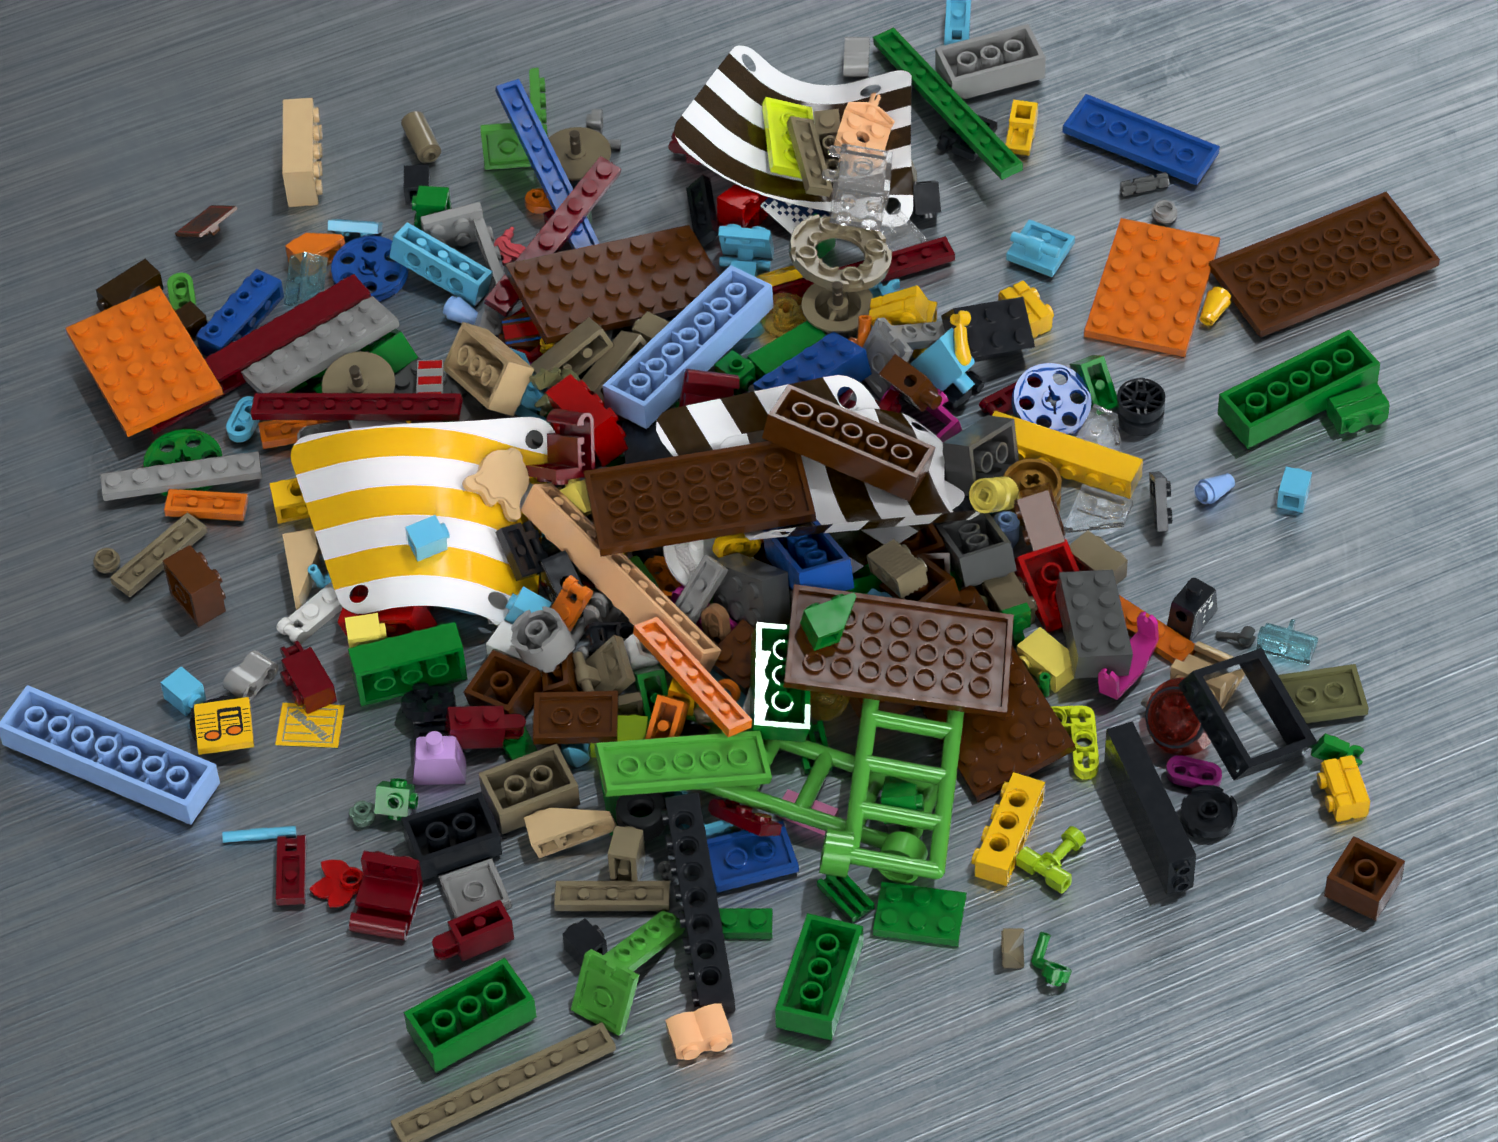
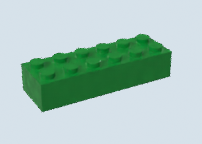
M1349 329L1220 393L1217 414L1248 449L1326 410L1328 398L1376 382L1378 384L1380 362Z

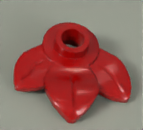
M342 860L322 861L321 868L325 877L310 887V892L318 898L328 899L330 908L346 905L350 902L353 894L358 893L364 876L363 872L356 867H349Z

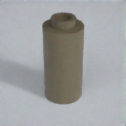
M420 111L406 114L401 121V125L418 160L422 163L434 162L440 156L441 148L424 114Z

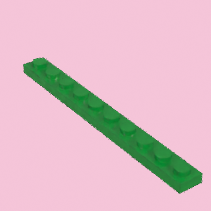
M894 27L873 37V43L897 70L907 71L911 74V85L1001 180L1023 170L1021 160Z

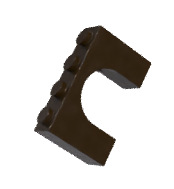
M143 259L96 289L97 307L102 312L155 287L160 286L164 290L161 273L148 260ZM190 301L175 312L193 342H195L198 331L205 327L208 322L206 315Z

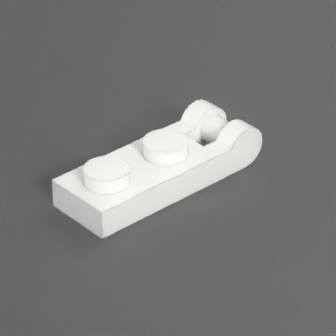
M332 582L288 618H282L277 624V631L282 635H288L291 642L298 640L302 644L337 615L343 606L337 598Z

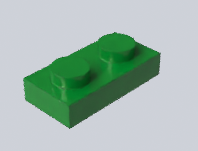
M719 908L724 939H772L773 908Z

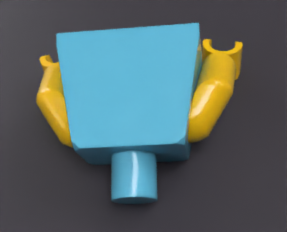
M960 310L958 314H953L950 317V322L956 326L954 329H949L930 347L915 349L912 353L915 360L910 364L927 376L940 391H944L949 385L954 383L964 394L975 385L965 373L975 364L968 345L967 328L964 327L969 325L971 321V315L968 311Z

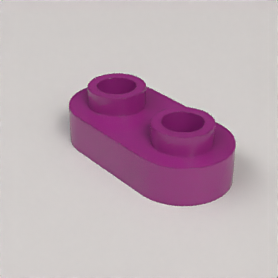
M1179 755L1172 757L1167 762L1166 776L1173 784L1189 788L1203 785L1219 787L1222 781V770L1215 763Z

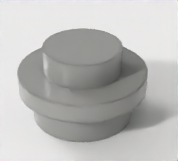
M1160 200L1152 208V217L1159 223H1171L1177 217V208L1169 200Z

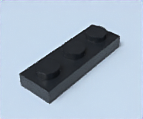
M701 175L686 188L693 232L702 247H705L718 236L719 226L711 180L709 177Z

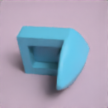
M561 744V753L566 763L575 768L586 764L590 760V744Z

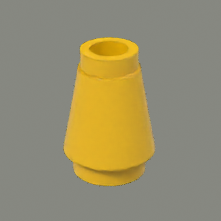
M1213 287L1212 290H1209L1199 320L1207 326H1213L1214 322L1230 306V293L1221 287Z

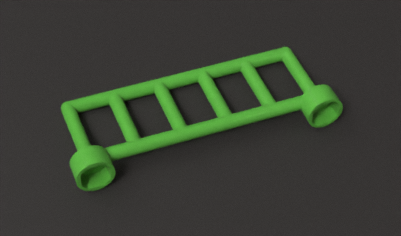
M863 698L845 831L832 828L826 829L819 873L846 878L849 865L853 864L924 878L941 879L945 874L964 712L948 710L946 722L880 711V700ZM876 727L944 739L941 768L872 756ZM870 772L937 784L938 792L935 814L866 802ZM869 819L933 831L929 861L861 849L863 820Z
M695 715L686 716V719L697 722ZM714 722L703 723V725L710 726L707 734L724 733ZM762 739L769 767L779 749L815 760L795 803L759 792L761 784L698 789L824 831L827 828L845 831V819L811 809L831 766L853 773L855 756L805 740V742ZM870 772L866 802H876L887 775ZM899 778L917 784L918 794H923L924 811L921 812L932 813L936 805L938 785ZM867 819L863 820L861 843L879 848V852L922 860L927 859V848L920 840L924 829L907 826L904 832L898 831L888 834L864 826ZM878 869L886 878L897 883H911L918 878V876Z

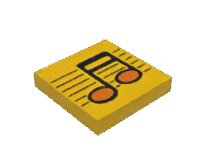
M249 697L194 704L199 755L254 747Z

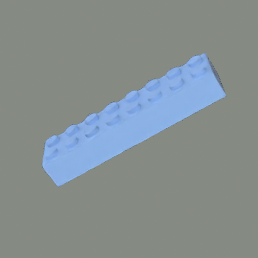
M730 265L603 384L605 408L610 407L616 414L647 429L658 419L659 415L680 398L686 369L708 371L774 308L772 285Z
M29 685L25 687L0 721V738L4 746L190 825L220 784L216 764Z

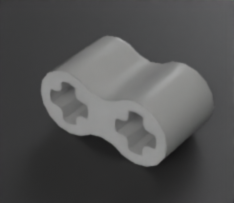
M845 37L844 77L869 76L870 37Z
M256 650L251 651L238 667L228 672L224 678L223 687L237 698L249 697L251 701L263 686L273 681L278 673V665Z

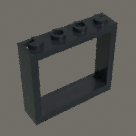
M1262 648L1194 670L1178 684L1234 781L1299 758L1318 744ZM1242 669L1287 746L1250 758L1206 680Z

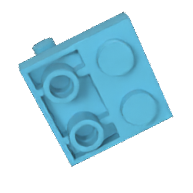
M1029 219L1020 233L1014 231L1011 234L1010 241L1014 243L1006 253V260L1053 277L1075 244V236Z
M736 224L719 227L718 236L722 253L737 256V258L720 256V267H729L731 261L757 262V270L770 271L771 261L755 260V257L773 259L774 246L770 230L760 226H754L752 229L742 228Z

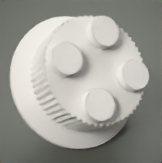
M716 538L663 546L665 561L670 572L684 587L705 554L718 559L712 551Z

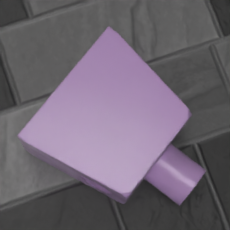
M432 731L426 737L416 738L412 784H466V757L457 737L442 736L440 732Z

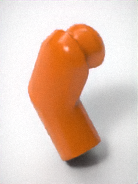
M859 316L858 337H851L848 340L863 347L871 331V316Z

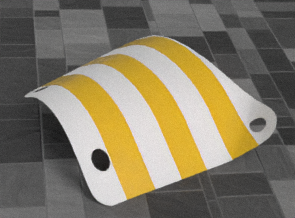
M516 417L479 421L382 425L310 434L300 438L291 450V462L330 579L343 608L355 614H368L397 607L440 606L472 612L500 623L504 621L511 624L504 620L509 609L499 610L494 608L488 600V595L494 591L499 592L508 601L513 593L518 595L523 586L538 594L539 574L516 581L495 532L500 528L517 523L523 524L529 520L521 512V517L516 522L508 521L498 502L492 507L486 506L479 493L466 491L462 483L466 477L476 474L479 464L484 457L496 450L518 449L523 456L525 466L548 463L547 434L555 433L552 426L540 418ZM532 430H537L543 435V443L537 449L529 448L525 442L527 434ZM529 477V486L520 500V510L532 486L547 482H537V478ZM436 515L439 523H445L449 531L450 538L447 539L448 550L417 562L406 540L405 527ZM365 585L369 591L366 599L359 603L352 602L349 597L351 590L355 586Z

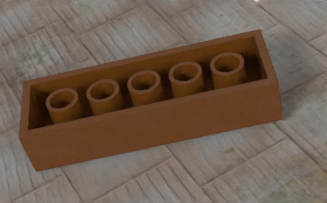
M790 384L787 385L769 412L762 435L763 439L909 502L928 473L936 448Z

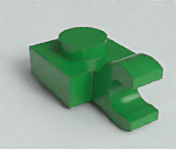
M1027 602L1001 610V613L1014 615L1012 633L1014 648H1017V645L1025 639L1023 630L1031 627V609Z
M1325 733L1317 741L1318 744L1312 748L1311 756L1323 761L1334 758L1339 759L1340 757L1350 755L1359 757L1364 752V749L1358 745L1350 747V743ZM1355 758L1356 763L1359 767L1363 761Z

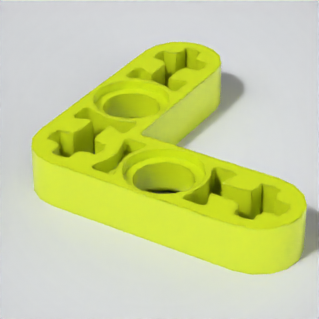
M1082 705L1051 706L1057 717L1062 720V725L1067 733L1070 734L1075 744L1076 750L1072 752L1074 774L1085 780L1094 778L1099 769L1094 711ZM1067 717H1070V723H1067ZM1079 717H1084L1086 722H1080ZM1087 738L1092 743L1087 747H1082L1077 744V740ZM1088 756L1089 768H1084L1083 757Z

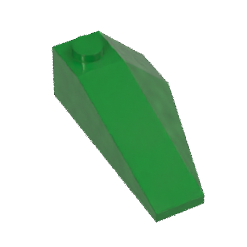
M397 329L371 343V349L368 350L370 353L386 360L394 373L403 370L418 358L403 333ZM322 381L312 387L315 393H323Z

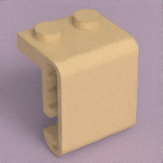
M1198 641L1194 646L1196 651L1194 655L1188 654L1184 662L1176 659L1172 664L1169 687H1179L1178 684L1194 670L1233 658V656ZM1242 669L1206 680L1222 710L1245 677ZM1182 692L1173 693L1179 697L1186 699Z

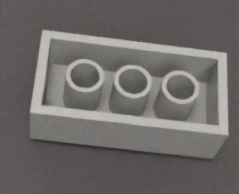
M1029 24L935 48V69L937 73L962 99L1045 78L1046 57Z

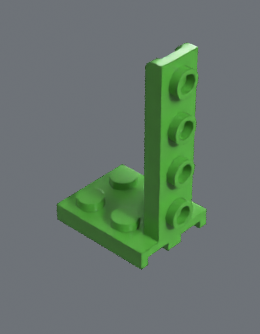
M531 68L529 70L530 102L541 124H544L542 126L547 134L546 109H542L546 108L545 93H541L546 92L545 78L540 77L539 68ZM511 123L481 125L485 170L532 167Z
M662 910L606 954L602 955L592 949L587 951L584 955L571 1010L596 1024L603 1022L608 1031L618 1036L624 1033L640 976L633 971L684 932L685 928L680 927L679 918L672 913Z

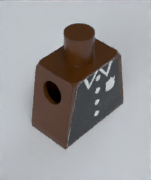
M894 354L879 373L887 386L899 393L900 399L917 410L923 412L927 407L935 410L940 406L942 397L938 394V390L929 378L898 355Z

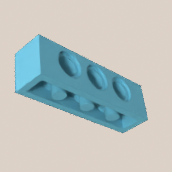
M408 222L393 236L389 258L453 295L460 296L465 302L474 307L488 293L493 271Z

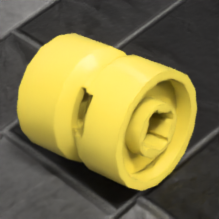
M1009 477L980 478L971 485L969 500L972 507L980 513L1009 511L1014 508V500L1017 499L1019 489L1014 480Z

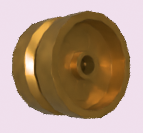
M1033 458L1017 461L1008 467L1004 477L1013 479L1019 491L1049 482L1058 510L1060 511L1062 478L1057 468L1047 461ZM1014 508L1011 509V510H1009L1010 512H1013V513L1016 514ZM1020 519L1021 526L1025 525L1023 519Z

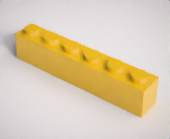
M994 411L992 415L1014 419L1019 461L1027 458L1047 461L1057 468L1060 476L1065 479H1072L1087 484L1092 488H1099L1116 496L1131 499L1142 477L1143 459L998 411Z

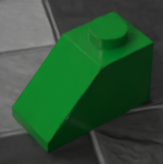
M1091 355L1070 363L1071 369L1082 377L1091 394V409L1095 414L1117 406V394L1104 356Z
M659 664L632 670L637 692L640 691L644 716H648V725L657 695L668 696L664 668Z
M885 776L881 804L924 811L923 794H918L917 784L893 776Z

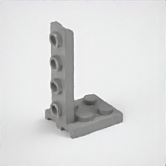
M480 202L421 217L422 231L451 248L465 246L477 241L486 268L493 271L491 282L493 288L505 274L504 266H500L501 254L498 246H493L492 241H494L491 226L486 227Z
M886 318L876 319L863 345L872 375L864 380L880 399L890 389L879 375L894 354L908 362L914 349L930 347L945 334L943 322L892 326Z

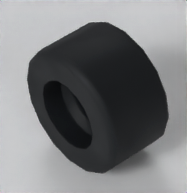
M660 793L620 796L615 808L617 825L620 827L631 826L643 830L644 841L653 840L661 835L666 826H663L661 809L666 808L664 797ZM640 810L651 812L650 815L642 818L632 815Z

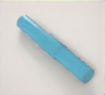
M296 826L222 832L223 843L277 839V836L297 837Z

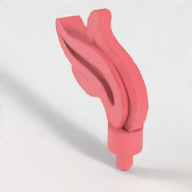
M510 227L509 230L506 229L502 236L494 242V246H498L501 257L504 259L502 261L503 265L512 262V260L516 261L526 248L521 244L511 243V239L514 236V227Z

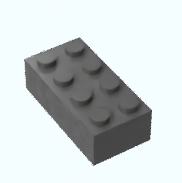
M1113 570L1059 572L1055 595L1074 678L1098 677L1099 672L1103 668L1107 669L1106 673L1108 675L1111 671L1117 676L1129 675L1133 652Z

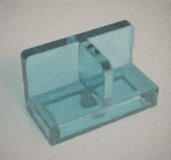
M308 252L290 256L284 305L302 304L316 296L319 292L324 291L328 257Z
M1291 619L1288 628L1266 623L1265 627L1261 626L1259 630L1256 650L1262 648L1266 654L1309 666L1318 644V637L1295 631V619Z

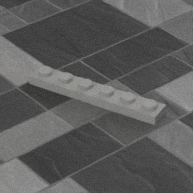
M259 451L102 473L100 475L103 500L108 501L168 492L169 489L185 490L261 479L262 471Z

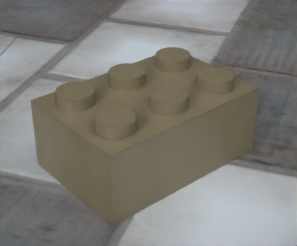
M557 744L479 773L481 792L502 834L526 826L524 817L538 810L548 808L570 809L580 805L578 784Z

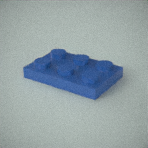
M783 820L777 822L782 824L780 836H758L749 831L742 830L707 839L717 893L799 872V865Z

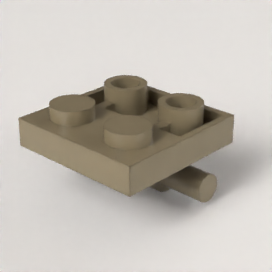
M613 635L586 660L580 651L572 655L576 667L574 674L577 684L582 688V691H618V695H620L635 681L627 651L620 636Z

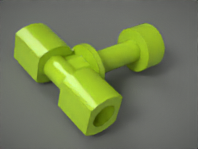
M1073 826L1068 827L1061 835L1063 842L1053 853L1045 852L1043 855H1040L1025 846L1016 856V865L1031 875H1034L1036 872L1045 877L1046 885L1061 894L1064 893L1072 883V874L1062 869L1060 861L1071 849L1078 851L1086 843L1084 834Z

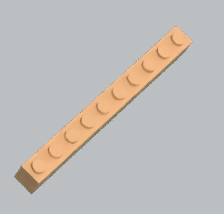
M552 483L533 485L521 508V512L528 520H531L532 524L545 535V538L552 542L561 552L566 550L570 560L578 567L579 572L587 576L595 584L596 589L603 592L612 601L613 606L620 609L629 618L631 624L635 626L657 616L710 673L722 650L623 553L600 557L594 524Z

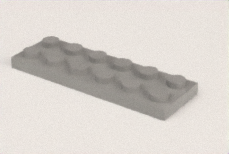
M372 296L361 301L351 309L340 313L325 324L319 325L306 335L295 339L285 347L274 351L259 362L253 363L250 367L241 371L244 380L258 393H285L327 369L341 356L360 350L398 328L400 324L397 317Z

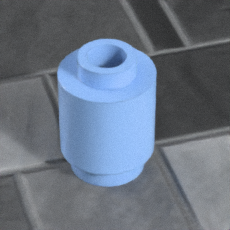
M999 512L993 519L1010 540L1013 548L1019 541L1020 520H1018L1017 515L1013 512Z

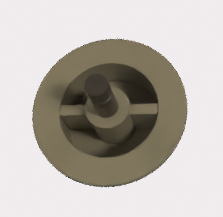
M840 281L833 282V292L815 283L811 285L802 298V311L807 321L826 335L836 332L846 339L858 336V318L861 315H869V310H871L870 303L873 298L871 291L866 289L856 292H843V284Z

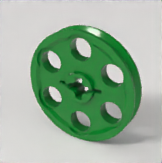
M193 429L175 430L162 435L149 446L144 456L143 465L144 467L179 463L182 462L181 454L184 455L185 461L204 459L208 455L221 457L222 451L217 441L207 433ZM192 440L201 442L197 447L187 446L188 442ZM165 445L174 446V449L170 452L161 451V448ZM206 486V487H199V488H192V489H185V490L207 491V490H209V489H210L211 487H213V486ZM164 492V493H160V494L167 496V495H168V492Z

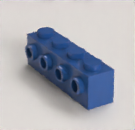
M255 269L250 276L246 277L238 290L229 296L222 308L217 310L206 326L198 331L196 338L202 354L206 356L214 354L255 330L284 298L282 281L259 269Z

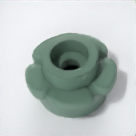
M364 800L358 801L354 804V807L350 808L349 817L353 818V822L357 826L367 827L375 820V805Z

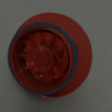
M1174 678L1162 683L1150 696L1145 712L1146 726L1151 738L1161 749L1173 755L1189 756L1203 751L1211 744V741L1178 686L1184 678Z

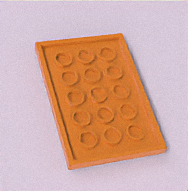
M1121 218L1085 326L1084 337L1186 357L1211 275L1209 261L1216 259L1220 246V237Z
M160 286L65 328L68 337L127 437L223 394L220 384Z

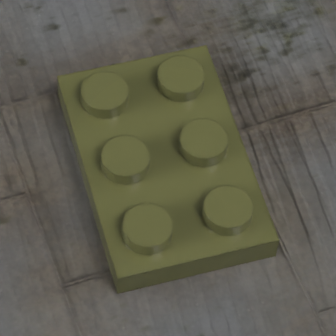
M1356 664L1278 675L1306 723L1368 715L1369 707Z

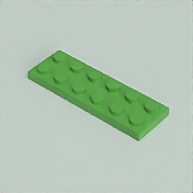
M760 731L740 732L729 738L724 733L602 742L596 743L595 746L605 797L770 784L772 780Z

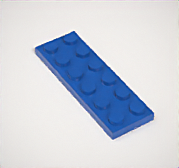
M1088 94L1084 95L1062 128V133L1158 171L1165 172L1196 186L1216 159L1220 150L1218 145Z

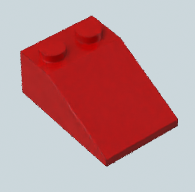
M1065 539V542L1032 551L1014 559L1017 569L1014 573L1022 578L1028 596H1032L1036 601L1037 611H1035V615L1047 633L1063 628L1055 595L1059 572L1079 571L1067 539Z

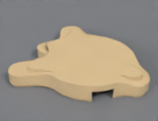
M518 449L496 450L483 458L476 474L466 477L462 485L468 492L479 493L484 504L488 507H492L498 502L502 507L505 518L510 522H516L521 517L520 500L529 486V474L523 462V456Z

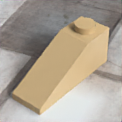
M314 528L282 534L296 610L306 603L314 584V580L307 570L308 567L316 564L320 569L321 566L319 555L322 552L316 539Z
M548 808L538 810L524 817L531 846L539 858L614 832V828L617 826L610 811Z

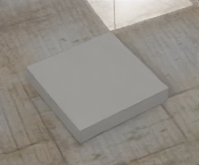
M492 858L438 876L454 918L499 899L505 909L512 908L511 901Z

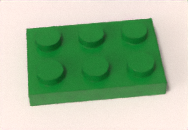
M882 882L873 926V936L959 947L967 892Z

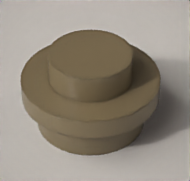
M102 548L95 554L93 563L98 572L111 573L118 569L121 560L119 554L113 549Z

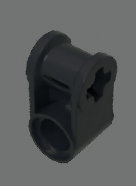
M629 621L593 622L588 624L584 628V633L589 639V655L591 656L613 635L622 637L624 642L633 634L634 625Z

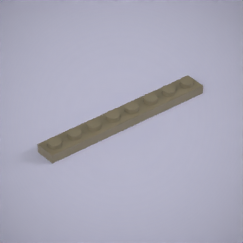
M603 1022L401 1115L390 1121L391 1127L399 1142H421L616 1051V1045Z

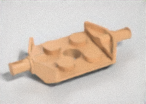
M876 93L870 95L869 102H848L836 135L833 149L838 158L848 161L847 174L850 175L852 172L851 176H856L860 167L870 170L880 166L884 159L883 154L891 128L895 123L885 111L878 107L881 96L878 94L875 99ZM857 137L864 139L865 143L860 142Z

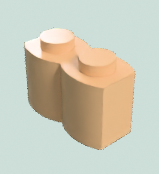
M721 1003L707 1005L694 1012L680 1013L665 1020L667 1033L676 1059L692 1060L704 1051H722L733 1043L732 1033Z

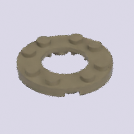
M833 213L832 217L821 218L818 214L803 220L793 230L789 244L790 259L803 278L833 292L832 284L835 281L842 282L843 292L862 291L876 286L888 274L892 260V251L889 250L886 244V238L876 227L857 217L840 213ZM831 238L844 239L860 248L864 254V262L857 268L849 266L839 270L838 266L832 268L823 263V259L818 258L815 248L823 240Z

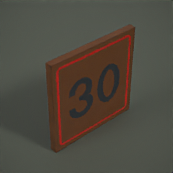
M211 205L175 232V235L178 237L201 238L204 235L207 236L208 234L214 236L220 231L218 224L238 208L236 206Z

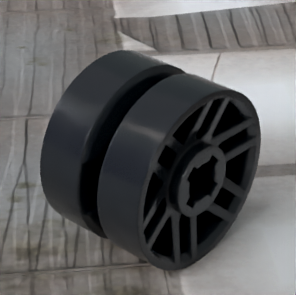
M1146 378L1131 379L1121 385L1117 393L1116 421L1119 427L1126 433L1135 436H1147L1158 431L1164 421L1165 392L1163 388L1155 381Z

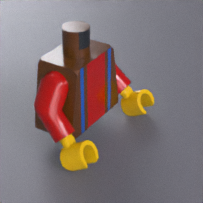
M524 306L510 317L504 318L501 321L503 334L495 335L509 348L525 353L529 362L536 361L555 344L545 345Z

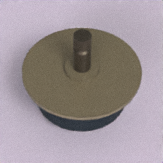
M571 127L560 130L548 138L573 189L600 156L608 161L611 159V146L608 140L601 133L593 129Z
M353 352L341 356L328 367L322 380L323 393H394L395 376L391 366L382 357L370 352Z

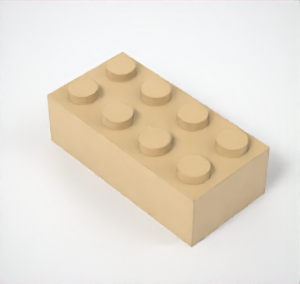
M313 98L283 100L282 174L288 207L318 205V195H323L322 180H318L320 176H323L322 161H318V159L323 158L322 143H318V141L323 140L322 125H317L320 122L319 107L314 108Z
M462 322L444 362V371L487 409L514 416L516 409L520 406L526 387L531 382L529 377L532 376L535 370L488 329Z

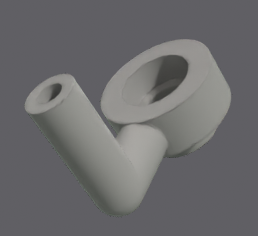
M592 109L591 114H587L586 126L601 134L603 132V109ZM607 139L611 149H621V140Z

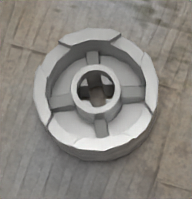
M543 606V610L533 613L527 610L515 620L511 626L513 634L510 640L524 663L536 667L544 673L553 672L557 665L564 661L569 653L574 650L575 643L560 615L554 609Z

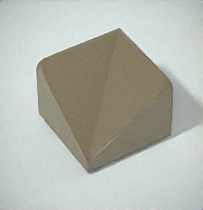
M1003 928L1001 930L1003 969L1024 968V929Z

